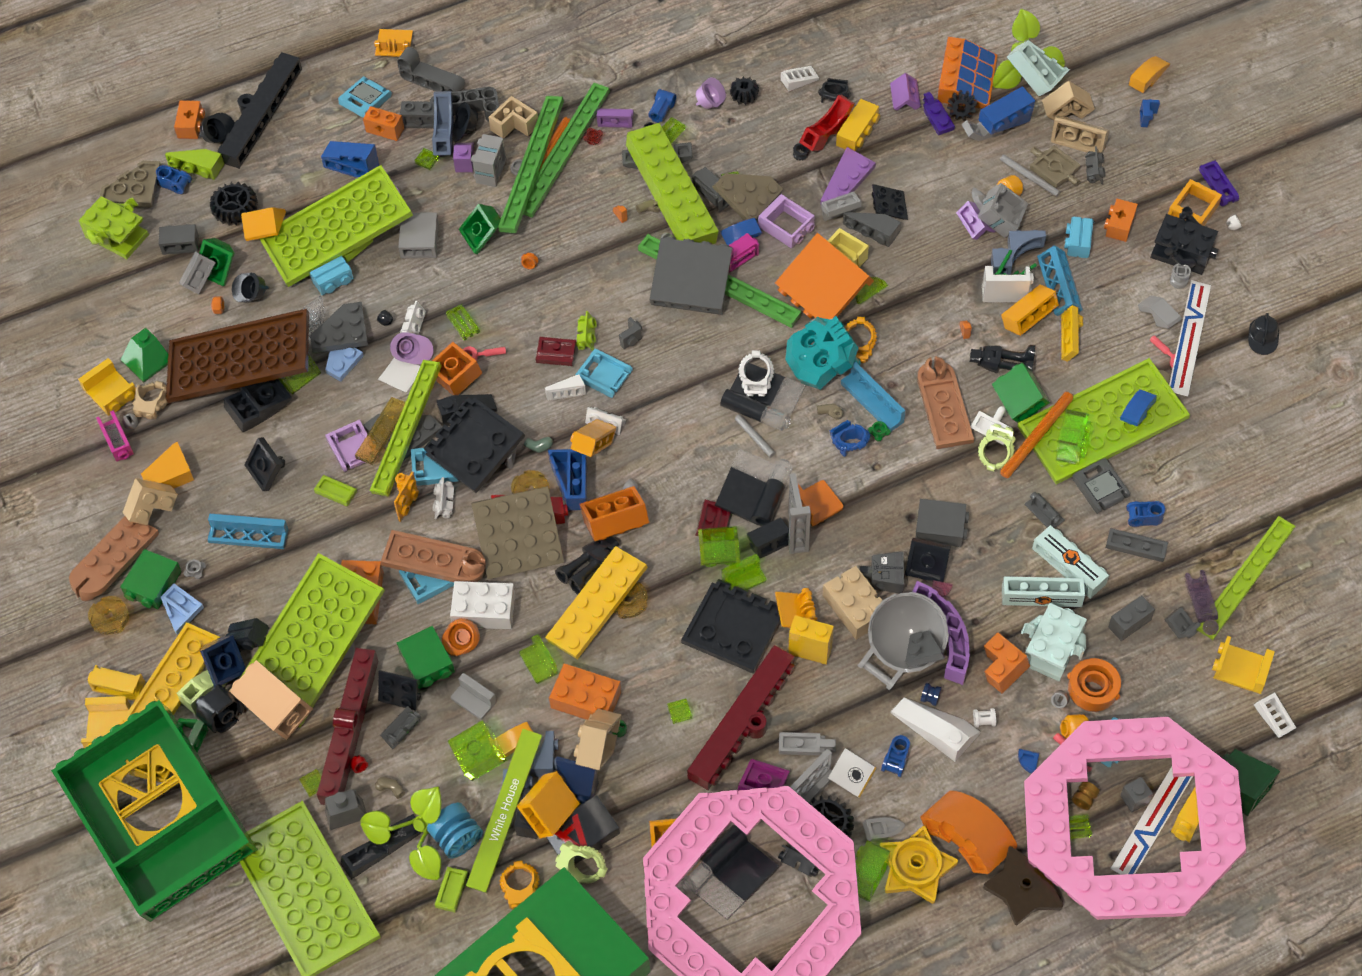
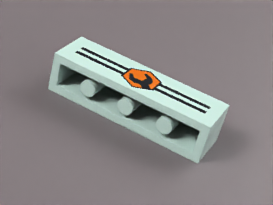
M1050 525L1034 539L1032 549L1065 578H1084L1085 595L1090 599L1107 584L1109 575L1106 570L1096 565L1089 555L1082 553L1075 543L1069 542L1058 529H1054Z
M1004 577L1002 583V605L1048 606L1049 603L1060 607H1082L1085 597L1084 578Z

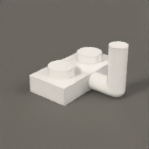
M1000 406L993 418L979 411L970 427L986 436L987 430L994 423L1000 424L1003 428L1009 427L1000 422L1002 416L1008 415V411L1005 407ZM994 440V441H996V442H998V443H1000V444H1002V445H1005V444H1004L1002 441H1000V440Z

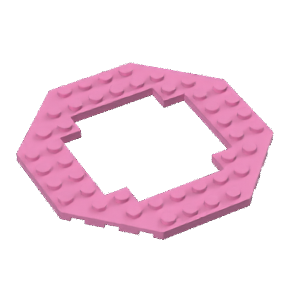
M1169 717L1084 721L1024 781L1029 863L1043 872L1050 881L1062 888L1069 897L1087 909L1097 920L1186 916L1191 911V908L1211 890V887L1232 868V865L1238 858H1241L1246 853L1238 770ZM1171 758L1173 777L1195 776L1201 851L1180 852L1181 872L1094 876L1093 856L1071 857L1067 783L1088 782L1087 762Z
M789 786L699 793L643 857L648 950L677 976H827L862 934L854 841ZM762 820L825 874L812 892L828 906L773 971L755 957L747 968L740 973L678 918L691 900L676 886L731 822L748 836Z

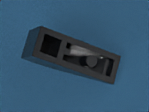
M492 394L453 395L436 400L443 425L450 426L447 420L456 410L462 412L459 407L467 397L471 400L475 397L496 412L497 407Z

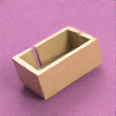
M857 566L842 573L841 579L837 576L823 584L822 596L852 636L857 640L867 634L871 615L883 600L880 596L877 598V592Z
M597 709L590 715L588 720H585L583 725H580L578 731L580 742L579 745H576L574 757H577L575 764L596 770L602 768L614 753L617 735L609 734L608 732L618 733L621 714Z

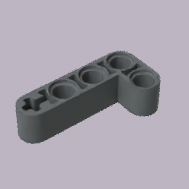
M406 47L397 60L399 74L404 80L436 92L462 91L466 85L462 77L421 62L418 52L412 47Z
M493 87L452 92L453 116L456 115L458 107L463 102H468L470 108L477 112L484 111L485 119L488 122V117L499 108L497 91ZM434 96L431 97L430 102H434Z

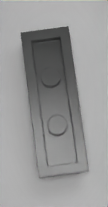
M1110 528L1105 548L1164 562L1168 542Z

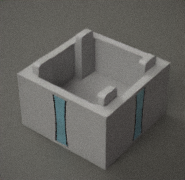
M483 134L482 138L478 139V148L475 155L471 157L474 168L473 176L478 184L496 187L506 162L504 140L501 137Z
M1000 183L988 191L978 218L1005 238L1009 235V231L1018 230L1028 203L1004 184Z

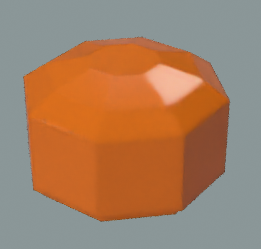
M215 296L212 299L211 307L214 314H222L224 312L225 306L222 296Z

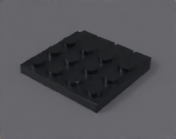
M467 397L459 407L462 412L456 410L447 420L450 426L448 427L444 424L434 435L438 440L431 439L423 449L427 452L426 456L477 493L523 440L525 434L475 397L473 400Z
M718 579L716 584L711 583L684 633L681 643L754 674L781 622L777 603L770 600L768 605H765L767 602L766 598L754 593L749 598V591L737 586L730 590L732 584Z

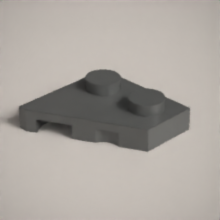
M929 630L910 635L905 660L908 667L945 658Z

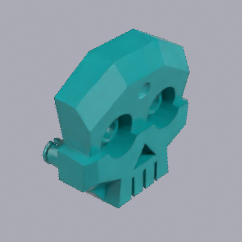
M817 316L805 325L806 328L794 333L787 340L785 360L796 378L802 384L821 390L837 374L842 375L852 368L855 362L859 366L861 365V361L856 357L859 347L837 316L833 319Z

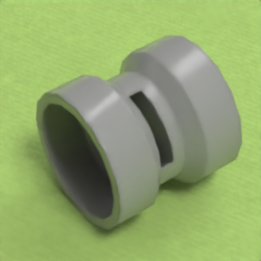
M1176 264L1173 267L1170 284L1174 288L1182 289L1187 286L1191 274L1190 267L1188 265L1181 266V264Z

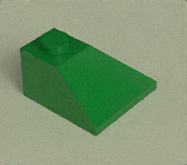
M477 204L458 230L474 254L479 253L497 230L501 218L494 207Z
M217 238L203 239L199 253L216 262L207 279L225 286L235 253L230 244Z
M145 327L130 339L121 357V362L144 383L168 365V353L159 340Z

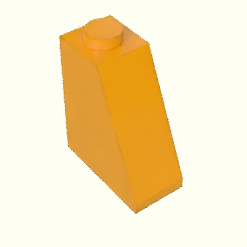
M178 442L172 444L141 473L143 480L171 485L173 489L194 481Z

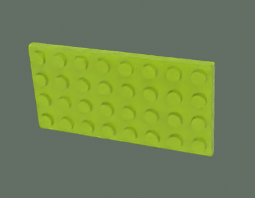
M382 165L285 219L282 222L278 235L260 238V241L286 285L290 287L309 276L311 271L340 256H344L410 218L413 214Z
M1148 358L1073 395L1071 403L1035 445L1033 451L1057 485L1093 463L1104 458L1109 459L1189 419L1190 414L1154 363ZM1139 389L1157 395L1156 402L1147 410L1146 418L1138 426L1130 425L1120 420L1124 409ZM1053 406L1018 423L1017 427L1025 439H1027Z
M318 553L265 637L263 646L259 647L248 666L257 660L313 708L385 590ZM306 718L302 721V723H301L298 727L301 728V726H302V724L304 723V721L306 720Z
M303 801L247 831L258 850L239 863L301 976H316L381 938Z

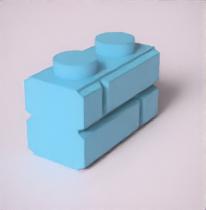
M1072 217L1071 223H1067L1066 234H1069V238H1065L1064 248L1068 249V256L1089 257L1093 219Z
M342 256L310 272L312 282L321 295L332 293L335 288L347 285L354 279L351 268Z

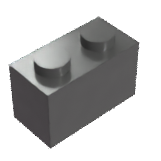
M195 224L159 227V247L162 255L198 252L199 234Z
M1141 595L1112 615L1108 628L1120 641H1123L1150 622L1155 609Z

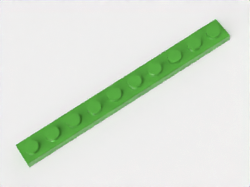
M593 83L539 170L523 215L531 218L535 215L597 114V110L600 109L610 93L608 87Z
M546 96L501 217L498 226L499 232L517 233L562 109L563 97Z
M647 234L638 245V251L657 260L660 240ZM728 275L725 295L790 328L800 318V310Z

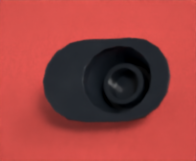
M468 102L461 103L457 109L452 129L453 142L459 141L464 134L474 132L477 127L478 112L471 109Z
M216 113L208 116L200 126L198 137H202L208 143L225 141L235 122L226 113Z
M243 273L234 279L231 291L233 298L237 302H251L263 298L269 286H266L265 280L255 273Z
M1266 313L1251 322L1248 343L1250 348L1257 354L1268 355L1273 353L1277 349L1279 342V327L1277 321L1269 316V313Z

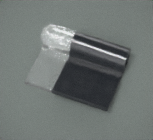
M749 362L747 363L745 374L749 380L759 382L767 375L768 370ZM738 373L730 390H725L720 406L783 431L784 428L787 429L791 422L790 417L806 386L774 373L772 381H770L771 388L768 389V394H765V397H759L758 394L747 396V394H744V389L742 388L743 381H741L740 374Z
M739 448L714 506L758 526L770 523L793 470L792 465L785 459L777 460L773 464Z
M732 825L682 879L681 885L687 892L692 891L728 920L779 868V865L748 842L745 833L736 825Z

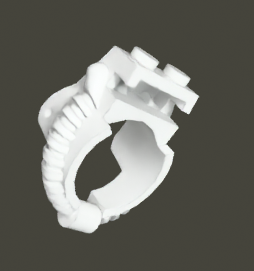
M752 350V354L746 355L741 364H739L738 373L740 374L741 381H743L742 388L747 396L758 394L759 397H765V394H768V389L771 388L770 381L773 378L774 365L767 355L765 356V354L760 353V350ZM753 358H760L768 367L767 375L759 382H753L746 378V365Z

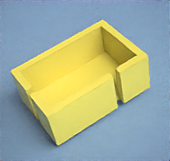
M840 228L828 240L829 243L859 268L868 259L869 245Z

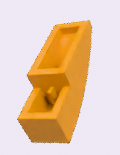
M1157 56L1151 57L1130 76L1129 86L1144 93L1149 86L1152 87L1170 66V63Z

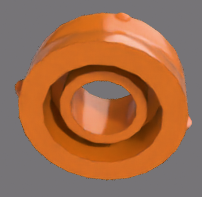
M1097 658L1085 659L1075 665L1072 671L1067 674L1069 679V695L1072 701L1083 710L1089 712L1103 711L1120 699V675L1116 668L1105 660ZM1085 683H1097L1102 687V690L1099 692L1090 691L1085 686Z

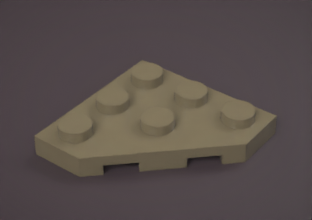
M141 161L137 164L138 167L132 171L127 170L118 176L117 180L109 185L107 183L101 188L100 196L114 203L125 204L129 198H134L139 204L135 207H152L158 183L156 169L161 166L160 161Z
M728 173L722 175L712 186L744 221L752 218L756 219L783 190L771 176Z

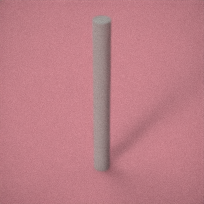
M1003 154L1000 161L1055 197H1058L1060 194L1058 189Z

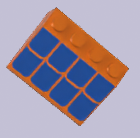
M948 37L938 90V100L941 103L950 104L948 99L953 98L952 94L955 92L959 95V90H962L963 94L969 91L968 96H975L974 101H977L976 108L988 106L990 104L997 54L966 39Z

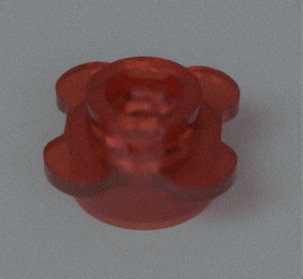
M588 128L586 135L583 136V140L590 145L598 144L603 131Z

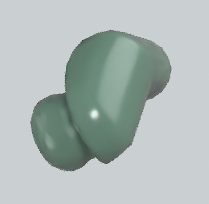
M545 437L538 441L527 438L524 442V447L537 453L548 450L553 445V440L550 437Z

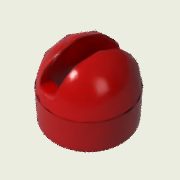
M358 755L351 759L350 766L354 773H361L367 769L368 762L363 756Z

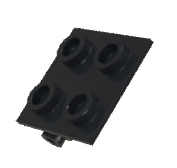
M872 184L873 192L871 195L875 214H886L890 217L908 220L904 191Z
M379 670L378 701L403 708L408 706L411 710L416 711L417 701L421 698V693L417 690V679Z

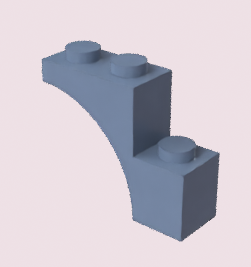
M452 91L434 92L433 155H451L453 149L452 129L454 126Z
M1039 230L1009 231L1008 249H992L991 266H993V275L999 269L1008 251L1012 250L1006 265L1000 273L1011 275L1012 265L1022 253L1034 248L1044 247L1046 232Z
M546 731L544 742L536 754L524 788L532 789L533 777H542L544 774L557 770L555 751H559V739L555 738L554 731ZM503 769V782L508 769Z

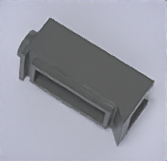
M704 167L693 174L692 183L712 204L718 206V213H720L729 204L712 187L719 178Z

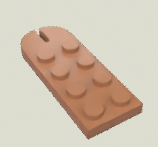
M935 356L934 372L931 368L932 359L931 357L928 358L925 364L918 370L917 382L936 449L974 443V437L953 368L942 358Z
M124 516L71 571L69 582L77 598L80 597L82 601H90L104 593L159 535L158 530L150 525L129 522L126 516Z
M391 530L381 559V566L450 582H478L484 575L486 562L482 553L477 549Z

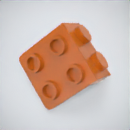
M824 480L804 490L798 484L802 507H810V524L812 527L843 510L842 502Z

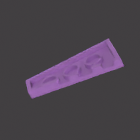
M847 147L821 198V202L854 192L874 170L876 163Z

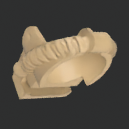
M156 381L155 383H148V385L145 384V386L137 385L135 401L133 402L134 414L137 417L142 416L150 420L156 419L158 416L157 412L165 408L168 403L166 400L165 383ZM155 388L162 389L160 395L155 400H143L147 392Z

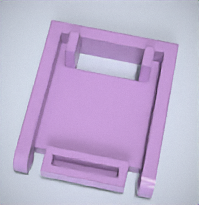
M360 420L325 435L343 472L347 471V465L352 469L372 460L370 456L372 454L374 458L379 457ZM353 431L356 434L355 436H352L341 442L338 441L339 437H342Z

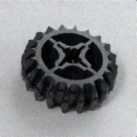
M231 181L230 185L224 183V187H218V191H213V196L210 197L212 215L215 216L217 221H220L222 224L227 222L229 226L232 223L236 226L238 222L242 223V213L257 211L258 208L256 193L251 186L247 187L245 183L241 185L239 181L236 184Z
M821 795L819 801L813 797L812 804H809L818 812L821 811V814L837 828L842 826L840 830L850 838L852 836L851 830H854V824L852 823L854 822V817L850 815L851 809H846L847 804L845 802L839 804V798L833 801L831 795L828 796V799H824Z

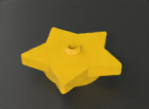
M922 826L909 839L902 842H883L879 844V849L890 868L885 886V893L887 894L912 891L934 904L939 879L958 864L956 858L938 850L933 844L925 826Z

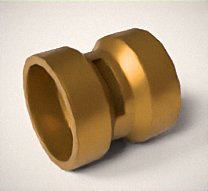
M1081 782L1078 787L1079 791L1073 795L1071 800L1077 807L1083 810H1090L1093 805L1092 800L1097 798L1100 791L1090 782Z

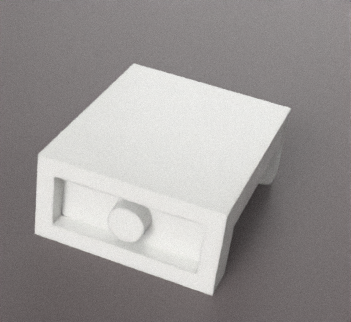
M985 266L982 283L983 302H1018L1032 290L1031 284H1033L1034 277L1033 273H1030V267H1025L1024 275H993V266Z

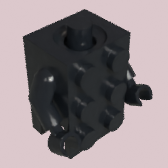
M1189 206L1182 209L1179 218L1166 214L1154 241L1156 244L1150 258L1173 266L1176 264L1181 266L1188 265L1191 272L1203 275L1209 258L1216 259L1219 251L1218 248L1214 247L1218 231L1202 226L1192 216L1193 211Z

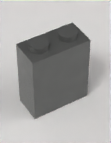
M920 499L915 538L961 547L962 541L967 539L968 529L964 528V523H968L969 520L966 504Z

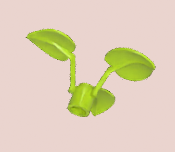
M1020 9L1012 25V35L1019 42L1012 45L1011 52L1016 46L1029 40V38H1036L1040 32L1038 19L1024 9ZM1048 46L1043 49L1046 56L1057 60L1060 66H1065L1063 54L1058 48ZM1009 59L1003 61L998 66L993 78L994 88L1011 89L1016 87L1021 81L1022 75Z
M438 786L418 790L412 795L410 800L411 808L419 816L410 821L390 826L389 816L381 811L368 812L361 818V827L365 835L376 844L387 842L390 839V831L413 824L417 831L423 832V835L417 844L418 850H413L409 855L411 867L423 878L429 880H438L440 878L441 857L438 851L429 845L422 847L423 841L427 834H429L427 830L428 824L436 822L441 814V794Z

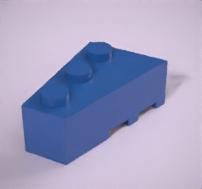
M1022 86L981 109L978 120L990 134L1030 122L1035 100Z
M330 141L321 155L324 168L356 178L380 166L375 144Z
M572 449L548 450L549 462L563 500L567 504V509L581 510L580 504L587 502V455Z

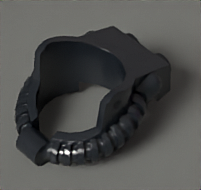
M827 78V82H824L822 88L818 91L821 96V103H823L825 98L835 101L838 95H843L849 99L851 92L848 89V80Z

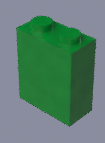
M1024 363L1015 365L1011 371L998 377L992 383L1010 417L1017 423L1031 417L1050 403L1030 368Z
M144 549L120 588L126 599L141 602L147 608L159 609L163 603L161 596L175 584L182 571L178 562Z
M433 625L396 642L399 653L412 678L417 679L418 689L429 687L435 681L441 678H448L455 672L453 663Z

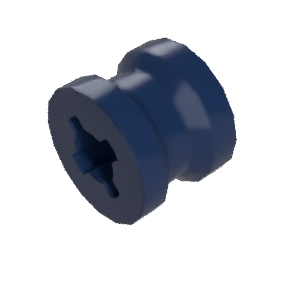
M925 683L920 702H930L933 706H936L942 687H933L930 683Z

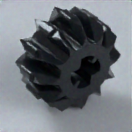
M743 76L742 79L736 78L732 82L730 95L733 101H737L738 104L744 103L746 106L748 102L753 104V101L757 100L759 87L756 80H752L751 77L746 79Z
M959 90V95L954 92L952 94L953 98L948 99L950 104L947 105V109L951 110L950 116L956 114V120L961 116L964 121L966 116L971 118L972 113L976 112L975 106H977V101H974V95L968 96L969 91L963 94L962 90Z

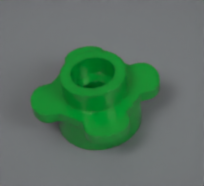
M881 421L875 422L872 427L868 428L869 433L875 437L876 441H881L883 437L890 435V429Z

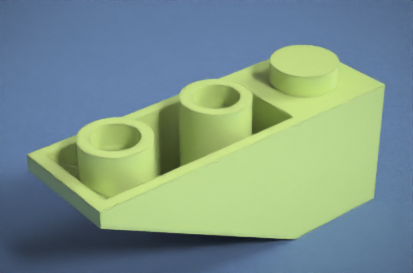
M208 670L192 678L176 693L181 704L195 715L198 707L196 705L198 698L205 696L214 688Z

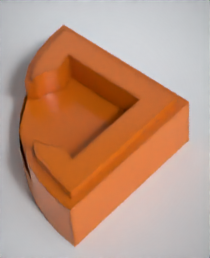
M619 205L614 207L613 212L621 223L626 222L628 219L627 209Z
M965 320L960 321L959 325L963 339H969L972 329L971 324Z

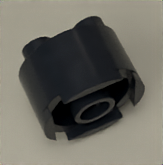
M220 684L216 685L205 696L199 697L196 701L198 706L196 710L197 718L214 733L216 731L224 733L232 728L238 721L236 719L239 713L242 715L244 709L243 703Z

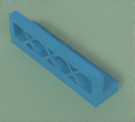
M1054 245L1037 256L1046 287L1054 290L1056 284H1060L1058 294H1056L1058 303L1061 298L1065 300L1064 306L1056 307L1053 310L1054 314L1059 316L1072 305L1078 307V312L1083 309L1065 251ZM1051 255L1052 258L1049 265L1045 264L1044 259ZM1054 269L1056 271L1053 279H1050L1049 275L1051 270Z
M855 362L851 368V373L841 380V385L878 421L884 422L887 428L890 429V432H892L904 423L906 410Z
M209 514L208 521L211 528L208 543L274 549L285 548L289 530L286 520ZM215 530H222L226 533L220 538L214 537ZM237 532H243L245 535L240 539L232 537ZM256 533L263 535V538L259 541L251 539ZM275 535H282L280 543L271 542L270 538Z

